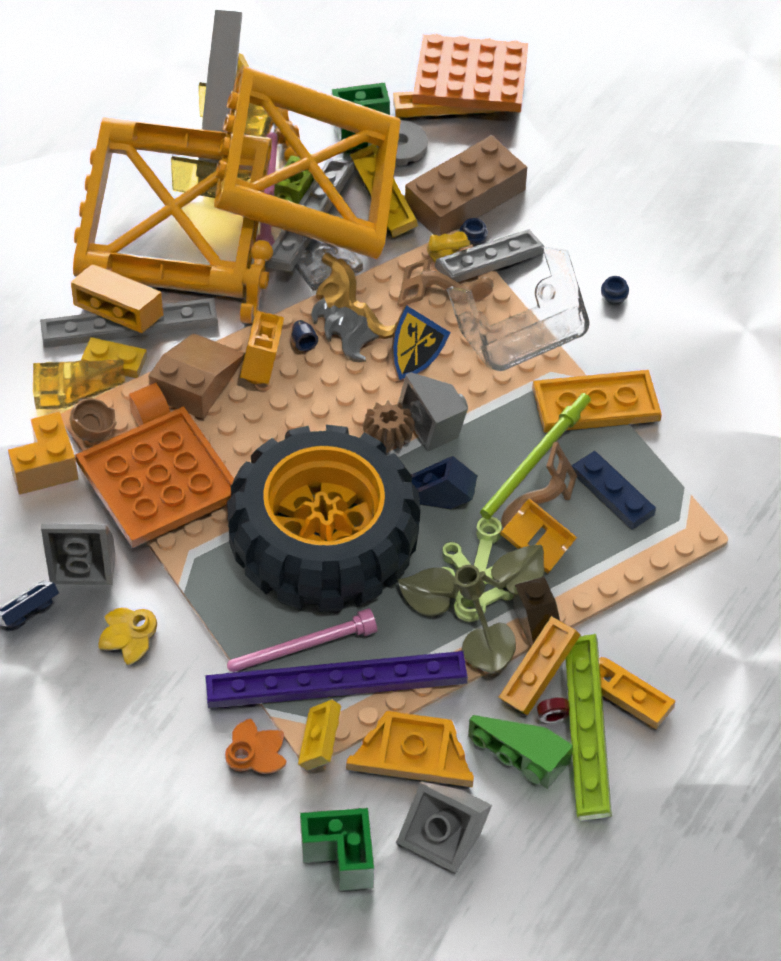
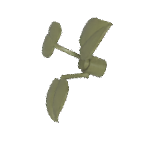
M542 545L522 547L500 557L494 563L491 570L493 579L486 576L484 571L480 572L474 565L461 566L456 571L455 578L449 570L434 567L399 579V586L407 603L416 612L425 616H437L445 613L450 607V598H456L459 591L464 598L473 600L483 629L473 630L465 637L462 645L464 657L470 665L489 673L499 672L512 660L516 649V639L511 628L505 623L500 622L488 627L479 602V598L485 591L484 581L498 589L506 586L507 590L514 594L515 584L544 577V550Z

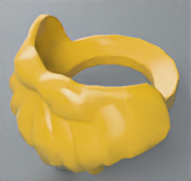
M461 231L450 235H431L427 245V253L436 262L438 258L469 247L470 240Z

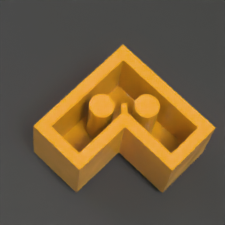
M60 412L30 419L34 443L8 449L11 471L19 495L79 480L76 458Z

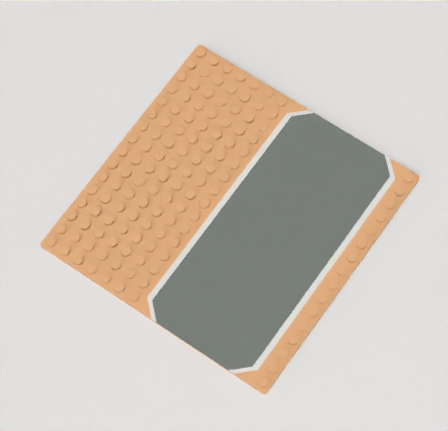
M454 230V231H452V232H450V233H447V234L450 235V234H453V233H455V232H458L459 230ZM429 242L355 276L357 281L356 300L360 303H366L384 326H393L398 321L404 306L399 307L397 304L406 266L430 258V270L439 272L435 267L436 262L427 253ZM470 244L469 247L459 249V251H463L474 246ZM424 266L415 268L411 272L410 278L419 276ZM495 270L458 282L462 285L470 286L481 277L490 278L494 284L493 291L483 299H463L450 294L440 286L431 285L425 288L422 300L407 305L451 332L438 357L426 369L417 374L453 385L457 393L462 394L466 399L468 411L459 438L427 451L413 430L410 443H404L401 450L394 446L388 452L386 448V456L395 453L410 474L450 456H454L478 475L475 494L468 503L452 509L420 505L417 548L410 556L408 568L399 579L434 567H449L456 573L457 567L454 564L445 562L442 557L443 546L449 542L459 544L462 554L471 565H474L480 543L476 530L478 521L483 518L480 514L481 509L548 433L543 432L532 389L533 381L586 376L582 369ZM419 287L409 290L405 300L415 297L418 294ZM314 295L273 314L284 317V322L269 384H253L244 378H240L242 361L205 418L202 419L192 414L190 416L234 478L239 468L246 461L251 463V455L257 448L271 438H274L277 442L284 440L286 432L291 429L309 425L310 432L326 431V424L348 427L349 435L360 438L364 433L363 422L367 409H374L376 402L383 406L388 400L391 405H396L399 401L404 379L398 380L392 358L393 337L388 339L377 338L365 344L360 350V354L366 357L365 362H354L348 359L342 350L340 336L333 334L330 342L326 339L324 330L325 318L319 317L317 324L313 323L311 317L312 309L320 301ZM303 320L314 328L318 336V344L312 350L300 351L297 349L292 339V326L296 321ZM252 325L215 342L246 353ZM151 371L95 397V399L103 401L108 407L115 410V421H117V424L111 435L103 441L91 443L80 439L71 428L70 414L72 408L61 413L66 430L81 451L139 426L131 414L129 393L149 386L148 375ZM169 406L170 412L176 410V408ZM630 424L566 430L556 441L559 443L571 466L595 450L656 507L653 517L631 530L577 478L570 500H565L561 493L555 499L538 504V506L577 537L549 573L544 571V577L556 600L560 621L573 628L727 545L728 536ZM552 447L492 517L497 518L501 522L504 510L514 499L528 492L543 489L549 484L552 476L546 466ZM556 454L554 459V467L557 471L559 457ZM566 473L564 480L567 489L570 482L568 473ZM353 503L349 509L357 506V504ZM227 505L146 542L229 661L351 621L358 611L370 608L377 625L376 633L367 636L353 633L237 672L463 651V641L468 633L476 629H483L480 619L468 622L460 619L455 614V598H450V607L443 614L425 616L416 612L405 600L399 586V579L390 587L383 583L382 594L360 606L357 605L355 600L343 603L341 611L319 612V605L306 603L303 604L302 610L282 604L277 600L276 591L272 590L266 595L245 576V568H242L235 561L229 544ZM279 513V514L277 515V516H282V517H289V516H287V515H285V514H282V513ZM541 527L528 545H535L546 530ZM501 536L497 542L492 544L486 569L492 567L500 557L517 548ZM454 551L447 552L450 555L456 554ZM486 584L484 592L489 591L495 587L490 584ZM499 599L486 606L484 615L488 627L502 622L511 628L516 639V649L512 658L514 660L527 653L531 647L512 607L513 599ZM465 659L468 677L467 684L489 673L473 667ZM467 684L260 703V705L276 728L284 732V739L298 759L309 708L331 699L342 705L333 746V757L361 742L371 730L377 727L379 719L386 711L413 714Z

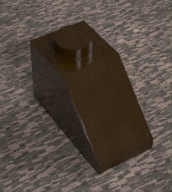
M545 577L514 585L512 607L531 647L551 616L560 621L556 600Z

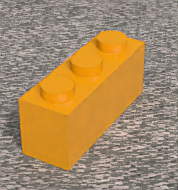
M94 264L90 265L70 282L73 305L137 332L143 333L164 315L160 291Z

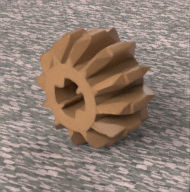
M388 400L383 406L376 402L374 409H367L363 422V431L381 441L388 452H390L394 446L401 450L404 443H410L415 423L411 417L410 409H403L401 402L391 405Z

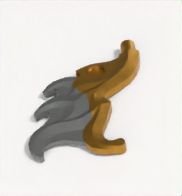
M327 252L323 255L321 262L331 268V275L317 289L316 298L320 301L312 309V321L314 324H317L318 318L324 317L326 339L330 342L333 334L340 336L344 355L354 362H365L366 357L360 354L361 348L377 338H392L397 322L393 326H384L366 303L358 302L356 300L357 281L353 270L342 258L337 259Z

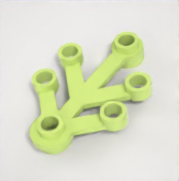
M491 517L489 520L481 518L477 523L476 535L480 543L474 566L480 572L484 571L486 576L492 579V567L486 568L492 544L500 539L501 535L499 533L502 530L501 522L495 517ZM449 542L443 546L442 557L445 562L454 564L457 569L464 565H471L462 554L459 544ZM454 551L456 554L450 555L447 552ZM442 567L449 570L455 578V572L451 568ZM496 587L484 592L479 598L483 613L485 614L486 606L499 599L512 600L513 594L509 591H504L503 588L498 589ZM459 591L454 603L455 614L464 621L473 622L479 620L473 600L464 598Z

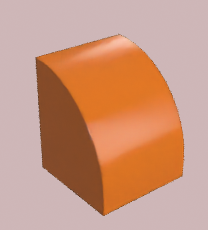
M157 383L129 393L131 414L139 426L170 413L167 401Z

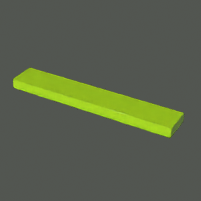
M596 634L580 636L565 658L571 743L573 745L572 757L576 812L579 821L612 817L598 638Z

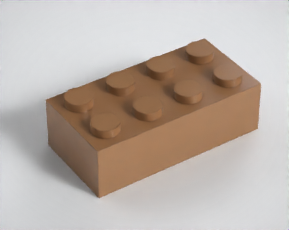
M491 135L406 183L405 200L415 218L433 235L440 236L460 229L467 219L479 218L525 191L527 166Z

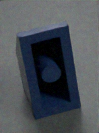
M450 456L411 474L412 484L419 493L420 505L452 509L471 501L475 494L478 475L454 456Z

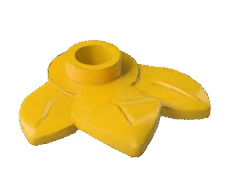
M121 607L110 611L104 616L109 627L105 628L100 635L99 649L106 651L122 649L123 658L127 665H131L142 658L149 649V638L155 634L157 629V618L153 612L148 609L132 611L126 607ZM145 620L142 626H136L140 621Z

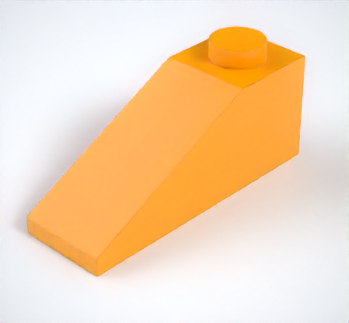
M256 310L240 378H244L253 384H269L284 317Z

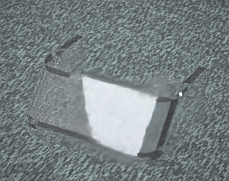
M548 246L542 248L550 276L540 280L535 287L534 296L537 306L489 326L485 314L477 310L471 290L457 287L447 288L460 332L488 368L496 371L507 370L576 340L587 333L590 320L568 249Z

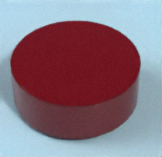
M550 698L537 705L539 720L544 723L561 722L570 716L569 702L565 698Z

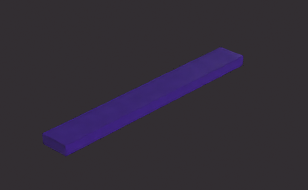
M464 651L205 675L208 708L467 684L468 680Z

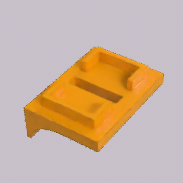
M528 498L499 534L519 549L529 546L528 543L541 527L545 529L546 532L535 545H542L544 550V571L549 573L577 537Z

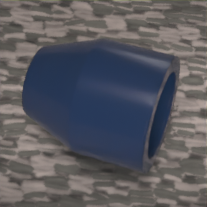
M298 320L293 324L292 339L297 349L300 351L312 350L318 344V336L314 328L303 320Z

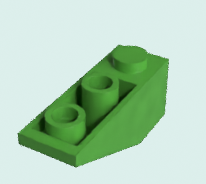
M473 715L469 719L468 737L471 738L472 742L476 746L486 748L497 755L503 764L513 766L524 773L525 777L534 784H540L549 789L571 763L573 745L548 728Z

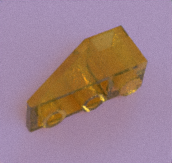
M107 359L99 361L33 363L35 410L66 409L77 404L80 400L94 397L125 383L123 360Z

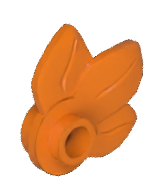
M251 718L239 723L232 732L233 742L227 747L225 752V760L230 768L236 771L252 769L261 774H270L281 770L286 765V759L278 754L284 741L283 731H258ZM239 755L247 756V758L239 759L236 757Z

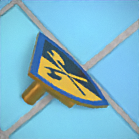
M407 305L404 306L399 316L392 341L393 365L398 380L404 379L408 373L417 374L426 369L438 357L451 333Z

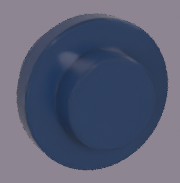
M478 218L467 219L460 227V231L467 235L470 244H480L487 239L488 229L485 223Z
M614 275L606 278L601 285L600 292L605 300L617 303L627 299L630 289L623 277Z

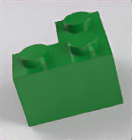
M385 82L331 89L332 96L390 115V98ZM335 126L339 141L356 134ZM363 142L349 150L368 147V142Z
M368 808L300 813L303 863L337 860L340 891L374 888V861Z

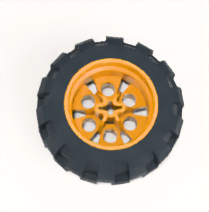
M327 424L326 431L310 432L309 425L288 430L284 440L277 442L274 438H271L257 448L251 455V463L246 461L239 468L230 486L231 498L227 502L229 544L235 561L242 568H245V576L266 595L272 590L276 591L277 600L282 604L302 610L304 603L319 605V612L341 611L343 603L353 600L360 606L382 594L383 583L389 587L396 583L408 568L410 556L416 551L421 509L418 490L412 484V475L395 453L386 456L385 445L366 433H363L359 438L349 435L348 427ZM353 503L357 504V506L349 509ZM279 513H282V514H285V515H287V516H289V517H282V516H277V515H278Z

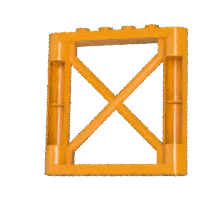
M242 65L235 80L234 90L230 93L227 101V108H230V113L227 114L223 124V131H226V137H223L219 147V154H222V160L218 162L215 170L218 184L214 207L357 254L378 259L383 251L386 240L401 123L400 118ZM249 103L263 107L300 158L299 161L252 183L237 179ZM277 107L356 134L311 155ZM363 142L378 146L368 221L355 216L318 165ZM308 169L343 218L260 191Z
M103 117L96 148H92L90 153L92 169L91 174H87L85 178L86 199L81 201L79 207V216L82 217L80 227L75 228L74 232L76 249L73 259V276L77 277L90 265L94 264L146 286L244 299L247 286L242 284L245 269H250L252 264L251 247L256 241L259 222L244 217L236 262L221 260L182 210L184 206L218 183V177H215V172L174 199L137 151L222 160V154H219V147L223 137H226V132ZM244 135L238 169L252 171L250 183L268 175L272 152L271 138ZM112 154L126 155L165 206L110 244H95ZM173 215L210 265L117 252Z

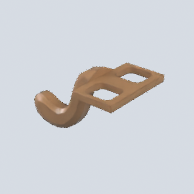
M428 258L406 266L397 305L403 307L422 300L425 288L431 285L440 286L456 297L479 300L491 294L494 284L490 278L481 277L470 286L462 285L445 274L430 270L431 259ZM424 266L419 276L410 278L411 272L415 268ZM419 287L418 294L415 297L405 300L409 290Z
M553 442L546 466L552 476L549 484L543 489L528 492L514 499L503 512L501 519L503 529L528 498L538 505L555 499L562 493L565 500H570L577 475L558 442ZM556 454L559 457L557 471L554 467V459ZM566 473H568L570 476L568 489L566 488V484L564 482Z

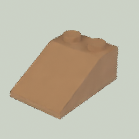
M193 333L162 355L148 375L149 385L157 383L169 406L176 409L184 406L189 414L204 419L244 360L245 353Z

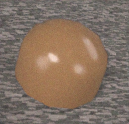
M95 398L80 400L71 410V428L82 440L91 443L103 441L111 435L117 424V421H115V410L108 407L103 401Z

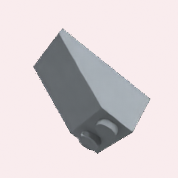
M41 524L49 582H54L55 584L113 585L116 554L114 538L106 524Z

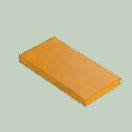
M649 370L534 380L532 384L544 433L552 429L558 422L560 413L567 406H571L582 393L587 394L591 398V402L580 413L581 417L573 427H568L567 430L661 421L662 413Z

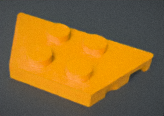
M386 711L379 719L377 727L365 736L361 747L353 756L350 755L346 761V770L472 788L474 783V775L468 768L465 752L461 743L458 742L456 729L453 721L450 719Z

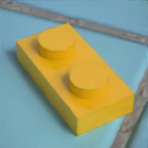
M91 337L81 357V364L87 368L138 378L147 359V349Z
M333 699L309 708L298 765L305 770L316 768L331 761L342 706Z

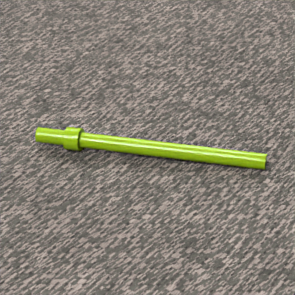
M582 393L571 406H567L560 413L558 422L481 509L480 514L483 518L489 520L549 451L553 446V442H556L568 427L571 428L578 422L581 417L580 413L591 402V398L587 394Z

